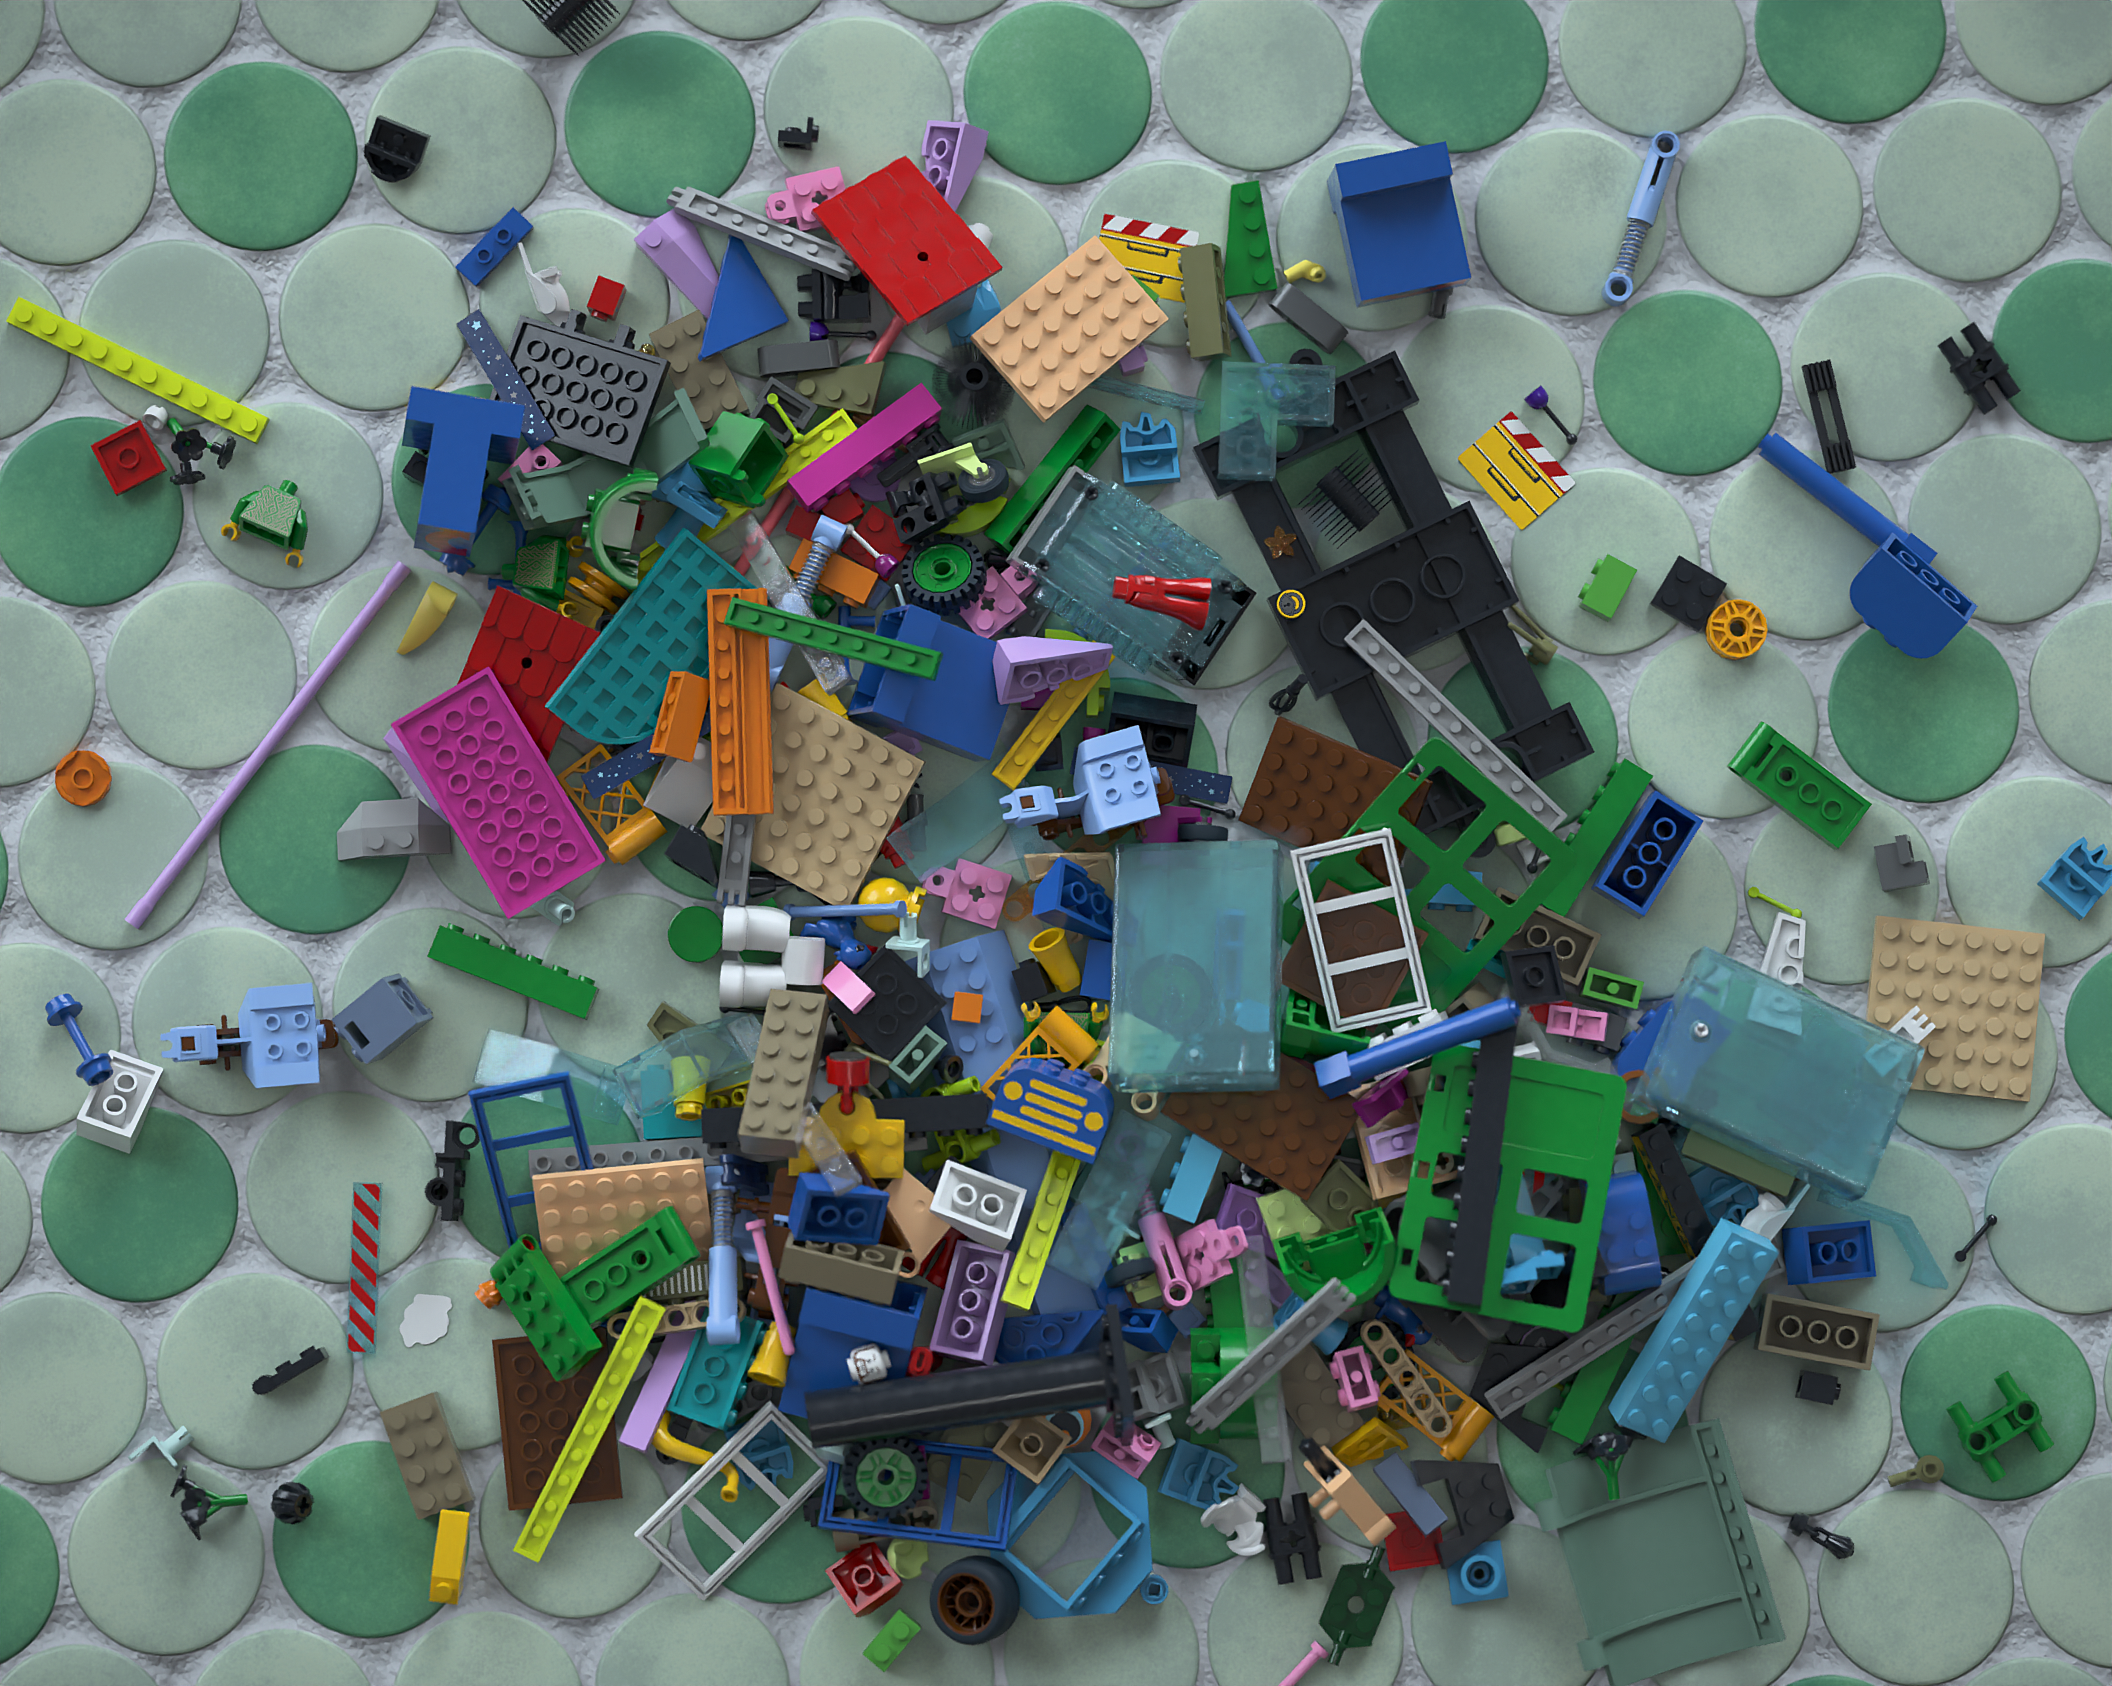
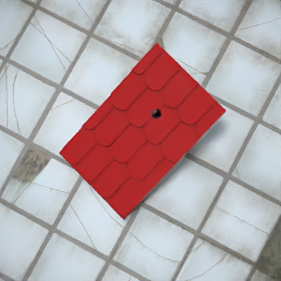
M906 155L894 160L883 169L870 174L857 184L846 188L833 198L822 202L819 206L812 209L811 212L906 326L917 321L925 335L972 308L978 284L999 273L1003 268L979 237L975 236L962 218L953 211L931 182L927 181Z
M497 585L457 685L489 666L548 764L564 722L544 706L601 633ZM532 661V666L530 668H524V666L528 662Z

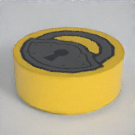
M1296 590L1284 591L1277 600L1278 612L1287 619L1299 617L1305 609V599Z

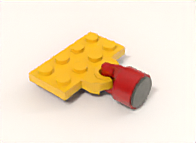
M835 1052L827 1057L826 1082L837 1085V1092L827 1097L821 1106L819 1118L807 1117L799 1158L789 1157V1175L799 1176V1173H806L833 1155L856 1150L871 1178L904 1177L905 1120L876 1119L875 1109L871 1101L859 1093V1086L869 1083L870 1058L866 1054L859 1052Z

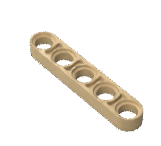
M737 1298V1304L740 1307L738 1314L740 1323L746 1315V1307ZM709 1300L664 1306L666 1310L653 1336L707 1328V1322H700L697 1318V1313L702 1307H709ZM632 1311L615 1314L609 1319L607 1329L612 1337L619 1339L620 1335L615 1333L614 1324L620 1319L628 1321ZM675 1311H681L684 1315L683 1323L677 1327L672 1326L669 1321L670 1315Z
M1370 1319L1366 1321L1360 1330L1363 1341L1423 1427L1434 1437L1443 1438L1447 1436L1452 1429L1451 1418L1392 1333L1379 1320ZM1378 1325L1382 1330L1381 1337L1372 1341L1368 1338L1367 1331L1371 1326ZM1389 1348H1395L1398 1353V1357L1393 1363H1386L1383 1359L1384 1352ZM1404 1371H1411L1413 1373L1414 1379L1409 1386H1402L1399 1382V1377ZM1420 1394H1427L1429 1396V1405L1424 1409H1418L1415 1405L1416 1397ZM1437 1416L1445 1419V1427L1439 1432H1435L1431 1428V1422Z

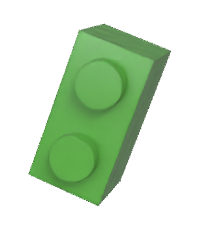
M1609 554L1606 555L1604 560L1598 558L1591 571L1595 577L1590 585L1588 583L1584 584L1578 595V598L1582 599L1578 607L1609 622L1637 569Z
M1589 967L1585 970L1579 996L1634 1011L1638 1008L1644 982Z
M899 1608L862 1654L881 1671L885 1672L921 1629V1625Z

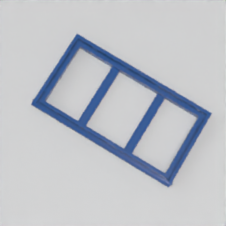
M569 1071L468 1092L509 1248L518 1239L511 1207L535 1203L534 1191L507 1196L496 1151L573 1136L581 1171L594 1169ZM555 1088L561 1089L570 1125L493 1140L484 1102ZM538 1242L539 1248L542 1251L541 1242Z
M909 1438L917 1446H925L926 1453L951 1456L940 1530L888 1524L889 1517L877 1519V1522L833 1517L841 1464L829 1460L818 1524L819 1529L1006 1552L1018 1470L992 1452L994 1448ZM962 1457L1006 1463L996 1537L951 1531ZM885 1469L884 1480L891 1477V1470Z

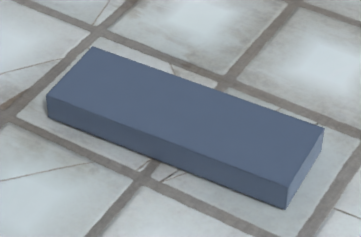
M1396 1452L1373 1468L1375 1475L1425 1538L1448 1521V1517L1425 1488L1417 1486L1414 1474Z

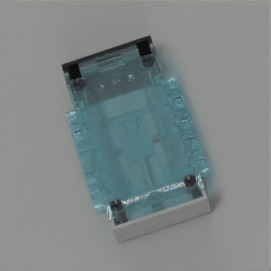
M1076 465L1068 468L1006 560L1010 566L1039 585L1032 597L1044 607L1050 609L1054 614L1097 643L1111 644L1113 646L1112 654L1136 671L1145 675L1150 666L1153 665L1185 687L1195 686L1257 594L1251 588L1246 587L1247 585L1239 577L1220 565L1223 558L1211 548L1118 483L1110 481L1106 485L1096 477L1084 473ZM1131 574L1133 576L1149 575L1168 579L1211 578L1210 597L1206 602L1209 603V608L1203 630H1194L1176 618L1143 610L1129 605V602L1124 604L1122 599L1112 598L1115 576L1127 578ZM1167 596V597H1172V598L1190 600V599L1183 598V597H1178V596Z

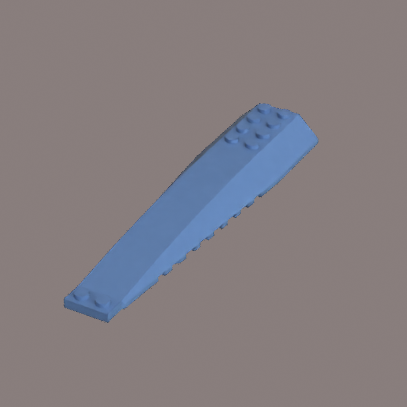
M1004 930L976 936L930 951V969L922 978L947 1002L926 1025L947 1042V1046L939 1059L942 1060L943 1057L949 1054L961 1057L964 1064L963 1072L956 1082L975 1076L980 1083V1088L1025 1040L1023 1037V1019L1025 1015L1021 1010L1023 1002L1011 972L1016 970L1017 967ZM918 956L905 961L918 974ZM955 992L983 995L980 1024L952 1020ZM1026 1002L1028 1011H1031L1028 1002ZM1027 1047L1020 1055H1027ZM1015 1059L1011 1063V1067L1022 1059ZM1008 1068L1000 1076H1006ZM932 1070L937 1085L946 1082L940 1078L938 1070ZM996 1080L989 1087L995 1095L1003 1080ZM980 1089V1091L973 1094H983L984 1092ZM987 1096L989 1116L994 1101ZM989 1125V1129H983V1133L996 1129L1001 1137V1143L982 1151L978 1158L970 1161V1164L975 1171L1027 1190L1011 1240L1006 1246V1250H1010L1017 1255L1053 1149ZM1068 1199L1063 1213L1077 1206V1204ZM1060 1223L1030 1306L1034 1315L1100 1309ZM1101 1320L1075 1353L1098 1350V1343H1100Z

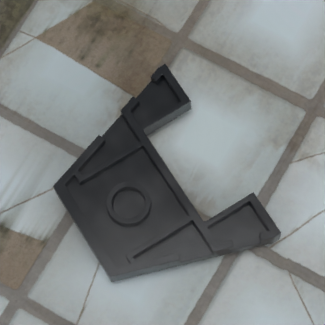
M1491 1342L1469 1396L1534 1452L1539 1453L1548 1428L1521 1417L1526 1403L1500 1419L1484 1393L1555 1347Z
M1435 1460L1410 1461L1417 1486L1445 1479L1461 1536L1434 1544L1441 1569L1451 1567L1514 1519L1499 1464Z

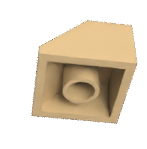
M1042 1416L1018 1419L1012 1422L992 1452L1038 1485L1072 1438Z

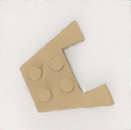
M1110 852L1023 855L1029 877L1032 881L1044 878L1055 861L1063 857L1082 866L1088 872L1087 877L1095 885H1102L1105 888L1104 893L1113 902L1118 901L1123 907H1126L1113 856ZM1064 929L1068 945L1073 942L1076 944L1083 938L1082 934Z

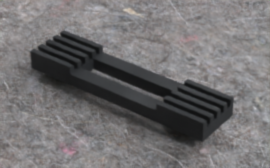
M1828 359L1803 365V376L1826 471L1832 474L1856 468L1838 397L1831 360ZM1827 390L1840 443L1830 444L1818 396L1819 391Z

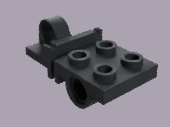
M446 1120L444 1153H435V1167L443 1168V1177L433 1178L427 1183L425 1196L431 1204L441 1206V1220L458 1221L459 1216H463L464 1199L460 1198V1187H465L466 1172L461 1170L460 1161L461 1159L470 1160V1152L468 1150L474 1148L480 1142L477 1126L471 1123ZM464 1128H471L475 1132V1139L470 1144H464L460 1140V1132ZM444 1184L446 1189H448V1195L442 1200V1196L437 1195V1191L442 1189Z

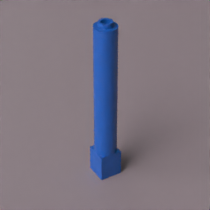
M1776 432L1773 436L1767 434L1757 446L1761 449L1758 455L1878 547L1893 532L1928 564L1938 554L1914 534H1908Z
M1505 997L1355 1054L1349 1055L1344 1051L1317 1061L1314 1064L1319 1087L1332 1099L1361 1088L1360 1082L1516 1025L1518 1024V1017H1521L1519 1005L1516 1000L1511 1001L1509 997Z

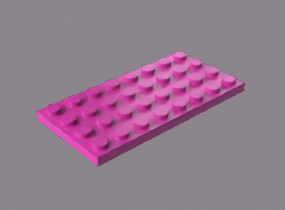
M489 666L390 724L507 919L606 861Z

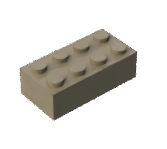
M698 309L649 333V336L659 357L671 362L668 375L676 391L682 388L685 389L707 435L723 411L733 414L738 412L745 416L750 415V411L721 353L699 362L698 355L703 343L706 322Z
M1498 887L1494 892L1496 896L1508 905L1513 904L1519 898L1518 895L1501 887ZM1539 906L1498 952L1503 953L1511 950L1554 945L1563 983L1575 988L1581 981L1601 934ZM1484 913L1472 939L1476 942H1479L1494 925V921L1487 914Z
M790 1231L784 1248L778 1277L784 1278L789 1283H804L812 1285L817 1290H832L840 1292L843 1296L849 1298L860 1297L868 1299L871 1303L877 1305H890L905 1251L880 1244L876 1246L795 1240Z
M1763 1293L1758 1317V1324L1761 1329L1756 1331L1753 1349L1870 1371L1880 1314Z
M1310 1342L1278 1370V1400L1305 1439L1310 1437L1320 1448L1325 1446L1329 1449L1365 1424L1357 1411L1348 1413L1346 1406L1341 1407L1337 1390H1341L1336 1380L1333 1379Z
M432 1392L380 1412L418 1520L439 1513L441 1509L447 1510L476 1499L438 1392Z

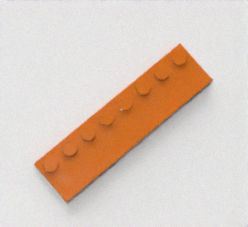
M767 588L707 589L713 815L774 814L769 637L724 625L732 597L768 606Z

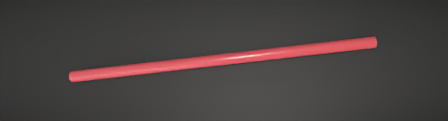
M895 314L864 364L882 362L905 326V323L897 314ZM834 410L830 417L838 411ZM787 485L733 567L743 577L795 498L787 488Z

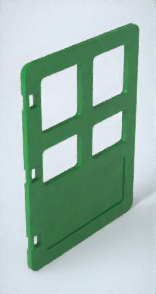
M1437 737L1429 739L1411 761L1398 773L1341 838L1353 837L1360 828L1365 833L1379 831L1383 828H1391L1392 835L1430 867V870L1410 891L1406 899L1412 924L1428 932L1419 950V956L1432 1010L1437 1009L1438 1013L1445 1011L1577 863V856L1574 850L1444 740ZM1419 763L1425 770L1416 780H1413L1408 774ZM1437 766L1447 770L1486 804L1485 809L1448 850H1442L1398 812L1402 804ZM1502 821H1507L1551 859L1547 867L1511 905L1502 901L1463 867L1464 862ZM1364 847L1326 855L1308 875L1314 903L1328 879L1355 894L1386 887L1356 861V856ZM1445 884H1451L1494 921L1491 929L1470 952H1463L1420 915L1421 910ZM1299 887L1279 907L1270 920L1271 929L1290 946L1306 920L1303 907L1299 910L1293 905L1300 896ZM1394 897L1372 902L1399 917ZM1411 968L1406 973L1388 1008L1418 1001ZM1425 1013L1382 1023L1390 1030L1410 1020L1414 1025L1419 1023L1418 1017Z
M1459 1045L1433 1055L1396 1247V1261L1390 1278L1389 1291L1391 1295L1397 1299L1569 1333L1579 1331L1583 1326L1626 1095V1081L1618 1075L1519 1056L1513 1057L1500 1159L1502 1175L1497 1202L1494 1206L1481 1308L1446 1304L1447 1296H1442L1443 1286L1417 1281L1415 1279V1271L1425 1220L1431 1217L1457 1222L1458 1210H1453L1454 1200L1434 1197L1431 1194V1187L1437 1156L1440 1153L1466 1156L1465 1153H1460L1462 1136H1468L1469 1125H1464L1466 1107L1472 1108L1473 1097L1468 1096L1469 1080H1475L1477 1069L1471 1068L1473 1051L1479 1052V1049ZM1437 1075L1446 1077L1444 1092L1434 1091ZM1420 1161L1430 1163L1427 1179L1417 1177ZM1528 1169L1586 1181L1588 1188L1581 1222L1579 1224H1572L1517 1212L1516 1206L1523 1171ZM1518 1234L1575 1247L1576 1253L1565 1308L1556 1309L1505 1299L1501 1296L1500 1291L1512 1235ZM1403 1249L1414 1250L1411 1266L1401 1265Z

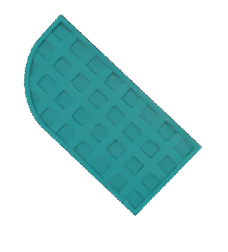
M682 528L637 586V590L633 591L544 707L575 732L588 739L607 744H629L643 740L655 732L671 671H685L705 679L709 677L707 589L758 588L690 531Z

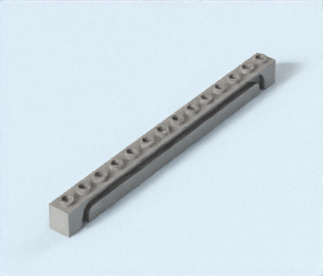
M927 1132L925 1138H909V1133H904V1152L928 1150ZM702 1137L588 1146L594 1169L699 1158L704 1159V1167L720 1165V1156L723 1154H735L759 1163L789 1161V1157L744 1153L741 1148H738V1142L727 1143V1148L710 1149V1144L702 1143ZM576 1147L528 1150L530 1179L533 1178V1175L581 1170Z

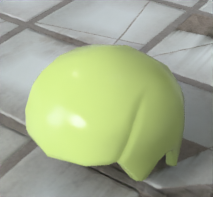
M895 1538L888 1547L887 1561L898 1576L908 1580L919 1577L922 1574V1565L929 1561L928 1544L926 1542Z

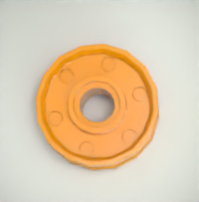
M581 561L578 568L586 578L582 581L571 576L567 581L568 584L594 604L616 615L619 608L612 601V598L615 596L619 599L627 600L630 593L604 573Z
M1736 599L1725 602L1711 613L1707 619L1705 634L1707 643L1713 652L1722 658L1734 661L1745 659L1758 651L1765 642L1768 628L1766 618L1760 608L1749 601ZM1732 623H1737L1741 626L1743 632L1740 637H1736L1730 632V625Z

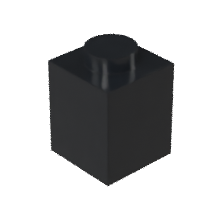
M1035 958L1018 963L1020 968L1011 971L1023 1003L1031 1002L1057 992L1039 961L1036 962Z
M1800 1370L1795 1398L1833 1405L1834 1400L1839 1399L1841 1384L1837 1383L1838 1377Z

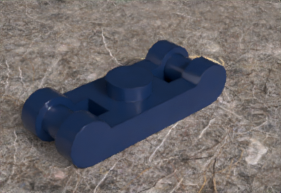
M723 1154L720 1156V1166H723L721 1185L734 1186L753 1192L754 1196L770 1194L769 1184H766V1176L769 1175L768 1165L735 1154Z

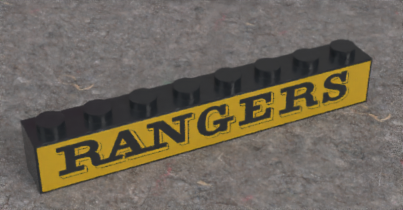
M1656 1123L1632 1134L1631 1137L1691 1261L1699 1256L1714 1229L1664 1123ZM1749 1304L1727 1340L1738 1341L1761 1329Z

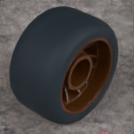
M983 1555L968 1556L946 1566L935 1578L930 1592V1609L935 1623L950 1639L965 1645L983 1644L1004 1634L1015 1622L1020 1607V1592L1012 1573L1001 1562Z

